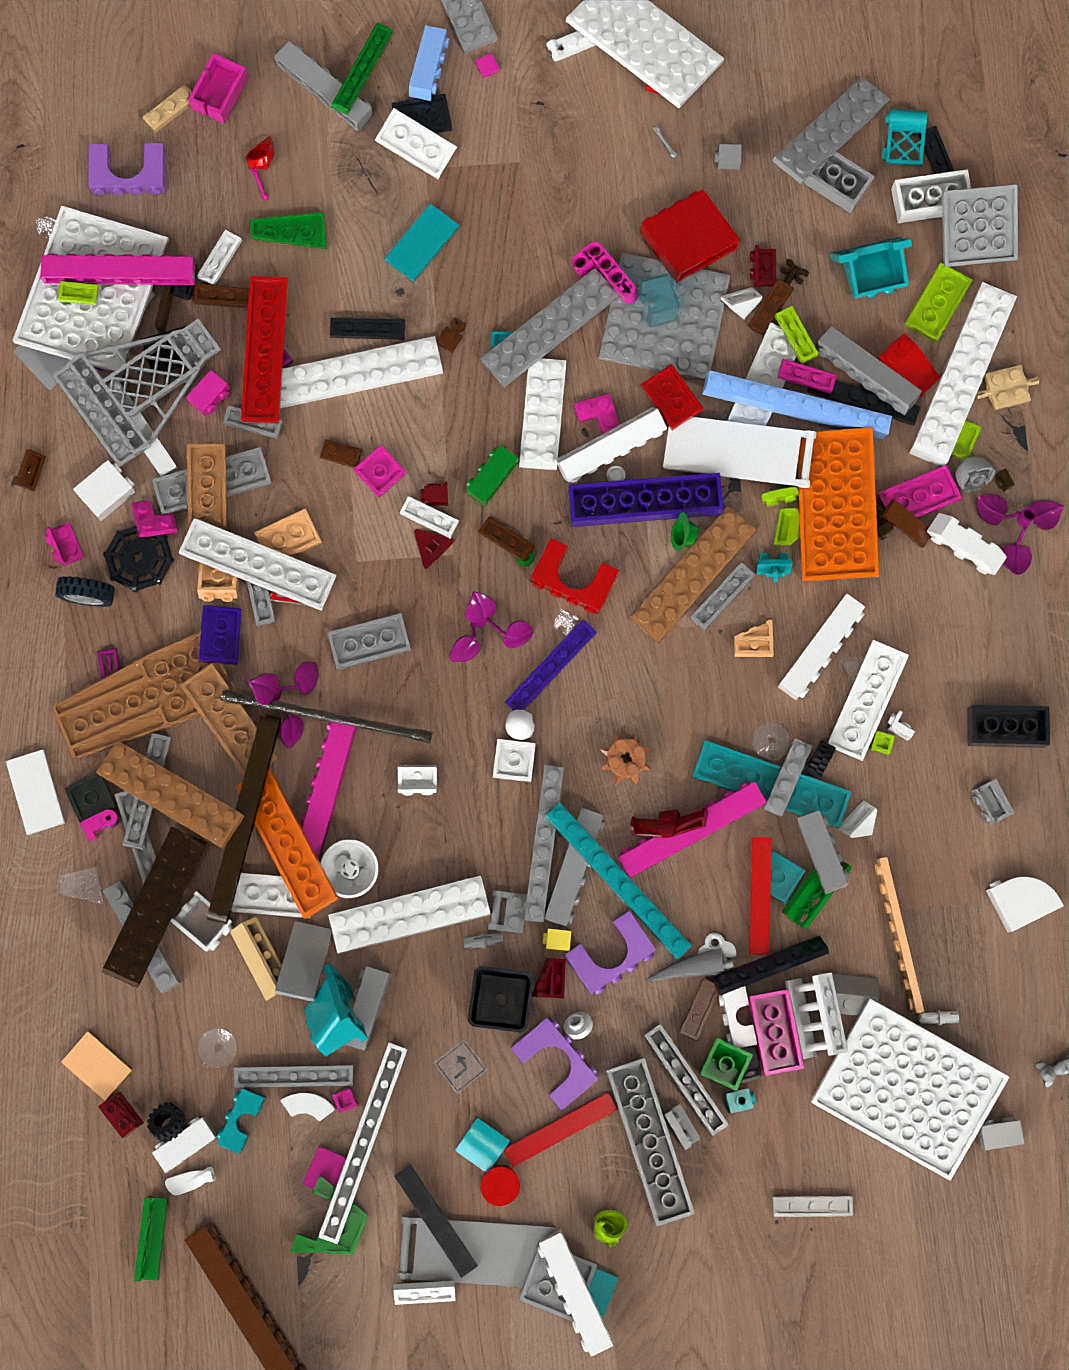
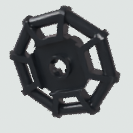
M133 526L123 530H116V534L106 552H103L110 573L109 579L131 589L132 592L158 584L161 585L168 569L174 563L167 540L168 536L166 534L152 536L156 538L153 542L139 537V535L136 539L126 540V536L138 533L137 527ZM122 540L124 543L119 552H114ZM161 544L164 556H158L157 545ZM141 552L143 559L136 562L134 555H138ZM113 558L120 560L121 567L116 570ZM158 561L164 562L157 575H155L153 570ZM124 572L132 575L133 582L120 575ZM150 574L153 577L151 579L138 582V578L141 576L143 577Z

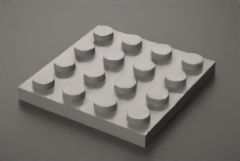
M1017 184L942 191L943 264L945 267L1018 260Z

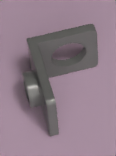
M754 1046L740 1048L753 1054L742 1082L761 1078V1068Z

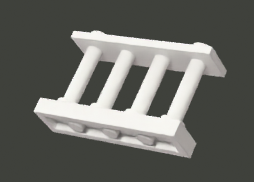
M832 972L812 976L813 982L805 984L802 983V978L785 981L786 989L789 990L802 1059L816 1057V1051L825 1049L828 1051V1056L848 1052ZM815 990L817 1002L806 1003L804 992ZM819 1010L821 1022L811 1023L808 1011ZM823 1029L825 1041L815 1043L812 1031Z

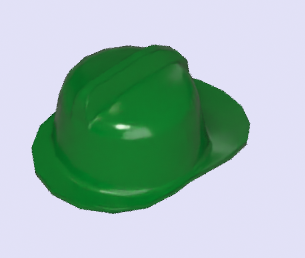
M685 512L680 513L677 521L672 526L671 544L675 550H681L683 547L693 545L699 532L698 527L688 520Z

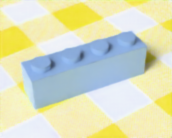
M425 25L409 84V97L431 101L432 94H436V79H440V64H444L446 55L444 50L448 49L450 40L447 37L446 29Z

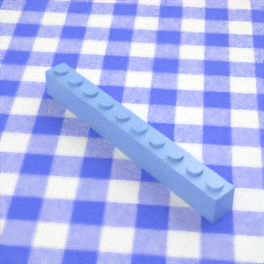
M709 371L702 393L703 395L839 429L873 427L874 437L883 439L889 434L892 419L890 415L714 371Z

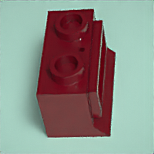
M121 1092L109 1097L98 1106L121 1138L128 1137L144 1124L143 1120Z

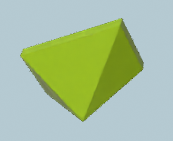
M797 508L780 509L774 545L776 546L791 545L801 537L800 515Z

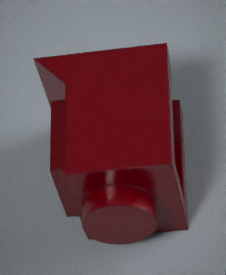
M447 481L442 486L441 484H427V486H424V489H421V500H425V504L428 506H448Z

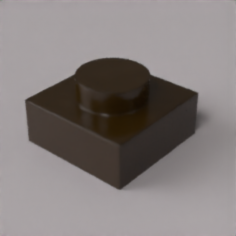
M1006 468L999 471L995 476L996 484L1000 489L1002 488L1003 492L1010 490L1015 485Z

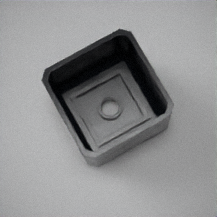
M479 966L475 969L468 1013L470 1025L510 1032H524L528 1027L533 976L529 972ZM499 994L507 997V1002L503 1006L496 1004L495 999Z

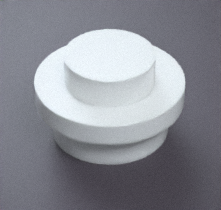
M620 466L610 467L606 474L607 480L609 482L623 481L625 479L624 469Z

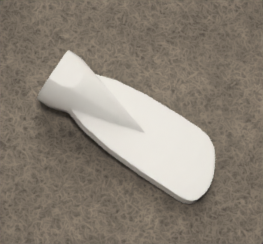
M210 1166L204 1170L190 1171L166 1179L165 1185L171 1194L180 1195L194 1190L206 1182L215 1181L216 1176L213 1168Z

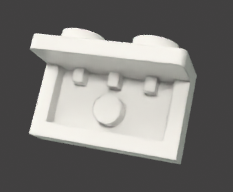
M398 765V793L408 796L414 793L432 795L437 792V765Z

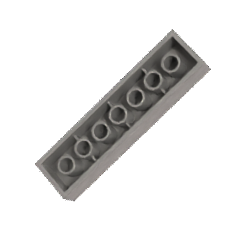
M645 1058L607 1069L606 1073L655 1225L658 1227L694 1215L695 1212Z

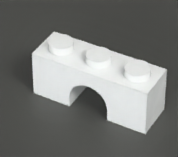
M744 986L729 993L718 995L720 1007L723 1006L725 1014H722L723 1024L728 1026L729 1034H726L727 1042L738 1048L757 1045L754 1026H742L736 1020L737 1010L742 1006L749 1005L746 987Z

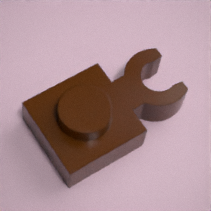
M456 317L452 320L451 329L445 327L436 341L437 345L451 353L454 352L462 339V335L459 333L463 332L466 328L465 322L460 327L455 325L458 321Z

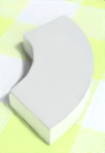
M297 1093L280 1100L291 1117L307 1113L321 1121L336 1110L325 1098L311 1093Z

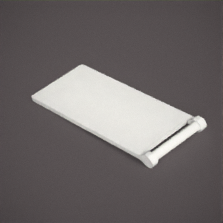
M693 417L673 431L669 427L663 468L699 474L720 473L722 477L809 488L813 443L817 433L810 430L801 431ZM803 437L806 438L802 476L801 479H795L800 440Z

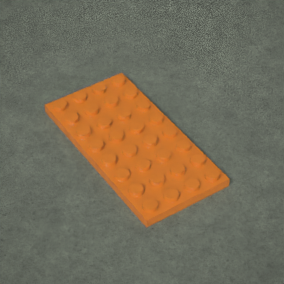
M873 427L816 432L809 473L810 487H799L802 581L879 577ZM803 437L800 440L798 455V479H801L806 445V438Z

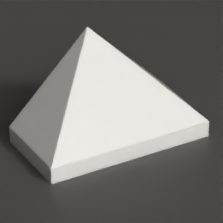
M753 287L723 295L721 300L745 320L762 300V296Z
M863 800L841 823L839 830L850 838L872 835L877 809Z

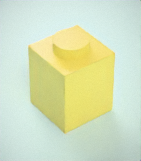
M548 929V932L543 934V944L546 945V949L570 951L571 931Z

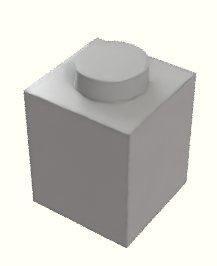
M719 144L718 151L714 153V162H717V169L739 170L741 165V145Z

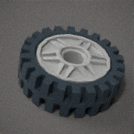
M63 576L58 578L55 596L75 604L108 607L113 603L115 587L106 582L95 581V579Z

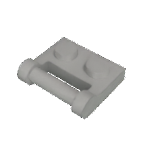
M492 890V897L494 898L488 930L523 934L527 894ZM501 898H507L504 925H498Z

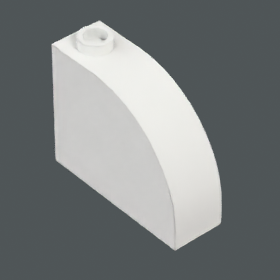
M1017 877L1002 883L998 880L991 883V888L986 890L1007 933L1013 932L1064 906L1057 893L1048 884L1031 877Z

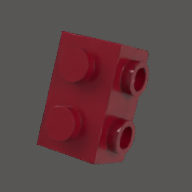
M755 245L754 250L750 251V262H753V269H750V280H753V286L773 287L776 283V249H759V245Z

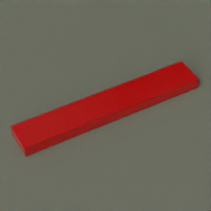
M752 837L749 955H769L772 837Z
M607 1092L506 1147L504 1152L512 1167H515L617 1111V1108Z

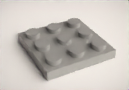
M537 1250L519 1300L574 1321L572 1314L568 1315L563 1303L566 1301L563 1295L559 1296L554 1284L557 1282L554 1276L550 1277L546 1269V1265H548L546 1258H541ZM572 1254L589 1288L597 1263Z

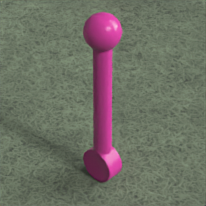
M250 169L251 172L255 175V178L261 190V198L263 200H267L269 196L264 191L261 180L257 173L258 169Z

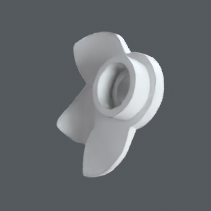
M711 933L706 937L705 945L699 949L698 954L721 948L723 959L727 961V957H736V949L732 943L724 941L723 936L719 933ZM713 939L718 940L719 944L717 946L711 944Z

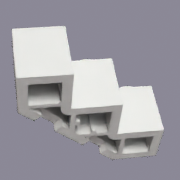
M938 513L927 530L932 537L931 540L938 545L945 544L950 546L954 551V555L959 559L972 560L980 573L995 575L1007 558L999 546L992 542L990 545L987 544V542L981 539L982 535L971 528L965 529L958 525L960 521L956 518Z

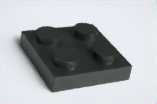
M97 773L64 788L79 822L104 810L117 808L105 779Z

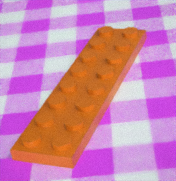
M269 767L254 824L302 917L307 919L339 899ZM242 783L236 786V789L239 794L241 791Z

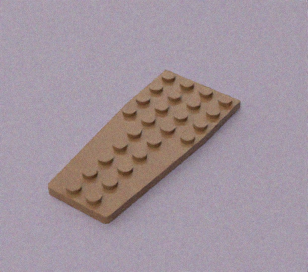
M201 631L143 657L54 705L52 710L71 756L75 759H80L112 748L117 740L121 743H126L200 716V713L180 685L212 663L198 661ZM213 663L238 699L224 665Z

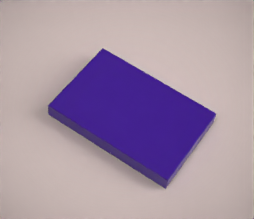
M203 605L198 661L230 665L238 664L242 609Z

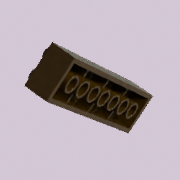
M171 826L105 962L102 973L139 988L207 842Z

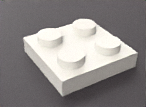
M497 739L493 778L531 782L536 743Z

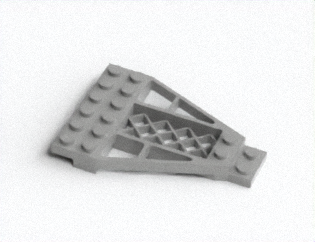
M197 319L185 328L172 331L169 334L85 353L81 352L69 360L67 365L52 374V376L115 463L121 468L152 446L205 365L206 360L220 352L221 349L201 321ZM155 343L129 362H126L119 353L120 350ZM161 348L171 349L170 359L159 357ZM157 351V356H156V357L150 356V355H152L154 352ZM115 352L124 365L102 379L88 358ZM174 352L181 361L173 360ZM145 359L156 360L154 370L144 368ZM142 361L141 368L135 367V365ZM159 361L169 362L168 372L157 370ZM172 363L182 365L181 374L170 373ZM186 367L188 369V372L184 374V370ZM130 369L140 371L139 381L128 379ZM126 372L125 378L119 377ZM143 372L154 373L152 383L142 381ZM156 374L167 376L165 385L155 384ZM170 376L178 377V379L169 384ZM114 380L124 381L123 391L112 390ZM127 382L138 384L136 394L126 392ZM182 383H186L168 412L164 414L157 405V401ZM141 385L151 386L150 396L139 394ZM154 387L163 388L153 395ZM113 393L122 395L121 404ZM125 395L136 397L134 407L124 405ZM138 398L147 399L146 401L137 406ZM153 405L161 414L163 420L151 438L146 440L132 419ZM124 408H125V409H130L131 411L127 413V412L124 410Z

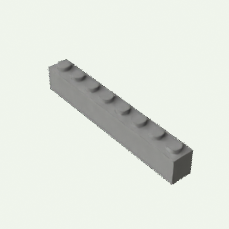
M544 766L524 921L543 924L556 831V828L548 821L545 815L560 801L563 767Z

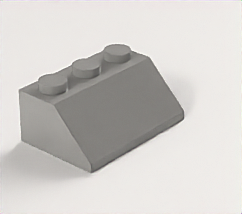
M832 974L840 1014L859 1016L869 998L879 1003L877 978Z

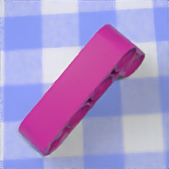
M599 242L590 243L572 258V265L578 275L585 276L594 268H597L626 304H633L638 300V292L633 282ZM596 251H600L599 254L593 255ZM580 263H585L582 267H578ZM611 264L610 267L604 268L605 265ZM621 277L620 281H614L616 278Z

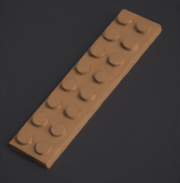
M727 506L723 513L718 516L635 611L630 620L659 644L753 536L756 529Z
M118 740L96 771L99 776L224 849L245 817L242 813Z

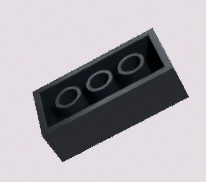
M971 705L967 708L968 746L1045 748L1050 745L1049 706Z

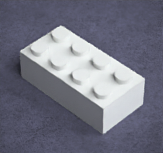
M968 169L895 180L891 191L897 222L904 223L942 217V191L971 188Z

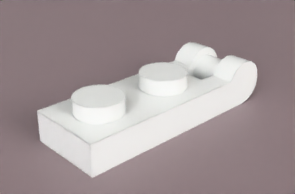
M579 31L557 40H550L546 44L548 50L552 52L551 56L554 61H559L596 46L595 43Z

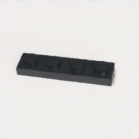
M330 318V338L405 340V319Z

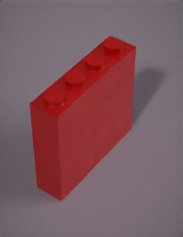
M704 189L691 193L684 200H678L673 206L660 210L657 215L647 217L641 223L640 233L676 283L737 250L740 243L739 237Z

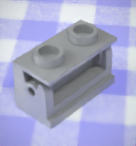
M996 779L971 791L973 793L972 799L977 806H980L982 810L981 815L986 823L989 822L990 825L995 824L1015 813Z
M1013 1116L1003 1117L1001 1122H994V1119L985 1120L979 1130L981 1149L991 1150L1024 1145L1020 1120L1014 1119Z

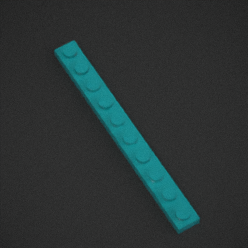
M560 802L545 815L548 821L676 959H679L692 946Z

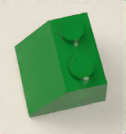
M716 1037L699 1074L737 1091L753 1054Z

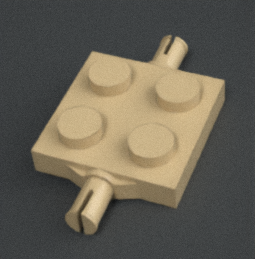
M1022 365L986 373L984 375L986 390L978 391L976 398L978 400L988 397L992 403L993 411L1031 401L1028 391L1029 386L1039 384L1037 376L1026 379Z

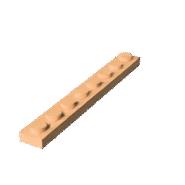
M880 858L876 860L875 870L876 874L880 875L882 883H879L881 894H885L886 898L884 908L886 913H889L891 919L889 921V928L891 933L894 932L895 936L893 941L894 949L896 952H899L900 960H898V966L900 971H903L905 977L902 982L905 991L908 990L909 994L907 999L908 1007L913 1013L925 1012L888 858Z

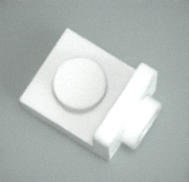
M899 710L896 714L892 713L887 722L890 724L887 730L908 741L912 738L915 731L911 729L912 727L909 724L898 722L903 713Z

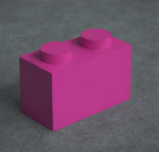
M210 370L186 399L190 405L206 417L216 410L217 404L221 400L223 401L228 397L230 388L224 380Z

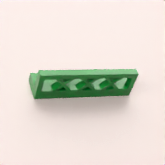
M840 862L841 866L844 867L843 869H846L849 873L852 867L845 862ZM814 867L782 910V913L793 923L807 930L835 891L828 894L824 893ZM819 898V902L815 905H812L814 900ZM808 913L804 922H801L800 919L803 915Z
M152 1196L144 1198L134 1281H158L168 1198Z

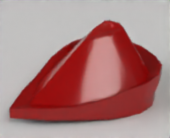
M269 136L247 153L245 159L250 169H269V164L274 157L272 138Z

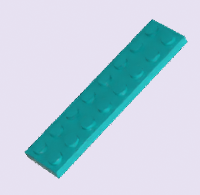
M705 740L692 777L733 792L741 790L739 786L748 781L751 784L755 782L767 802L782 767ZM800 774L785 810L801 816L819 810L821 815L825 814L829 826L839 829L851 791Z

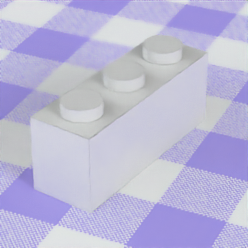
M197 1116L188 1123L190 1125L184 1131L181 1129L182 1133H178L176 1139L173 1137L172 1141H162L155 1146L157 1150L152 1154L165 1173L175 1168L217 1137L216 1132L206 1117L200 1119Z

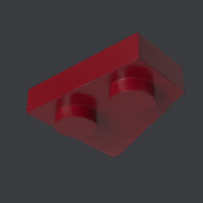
M546 958L532 992V997L564 999L566 959Z

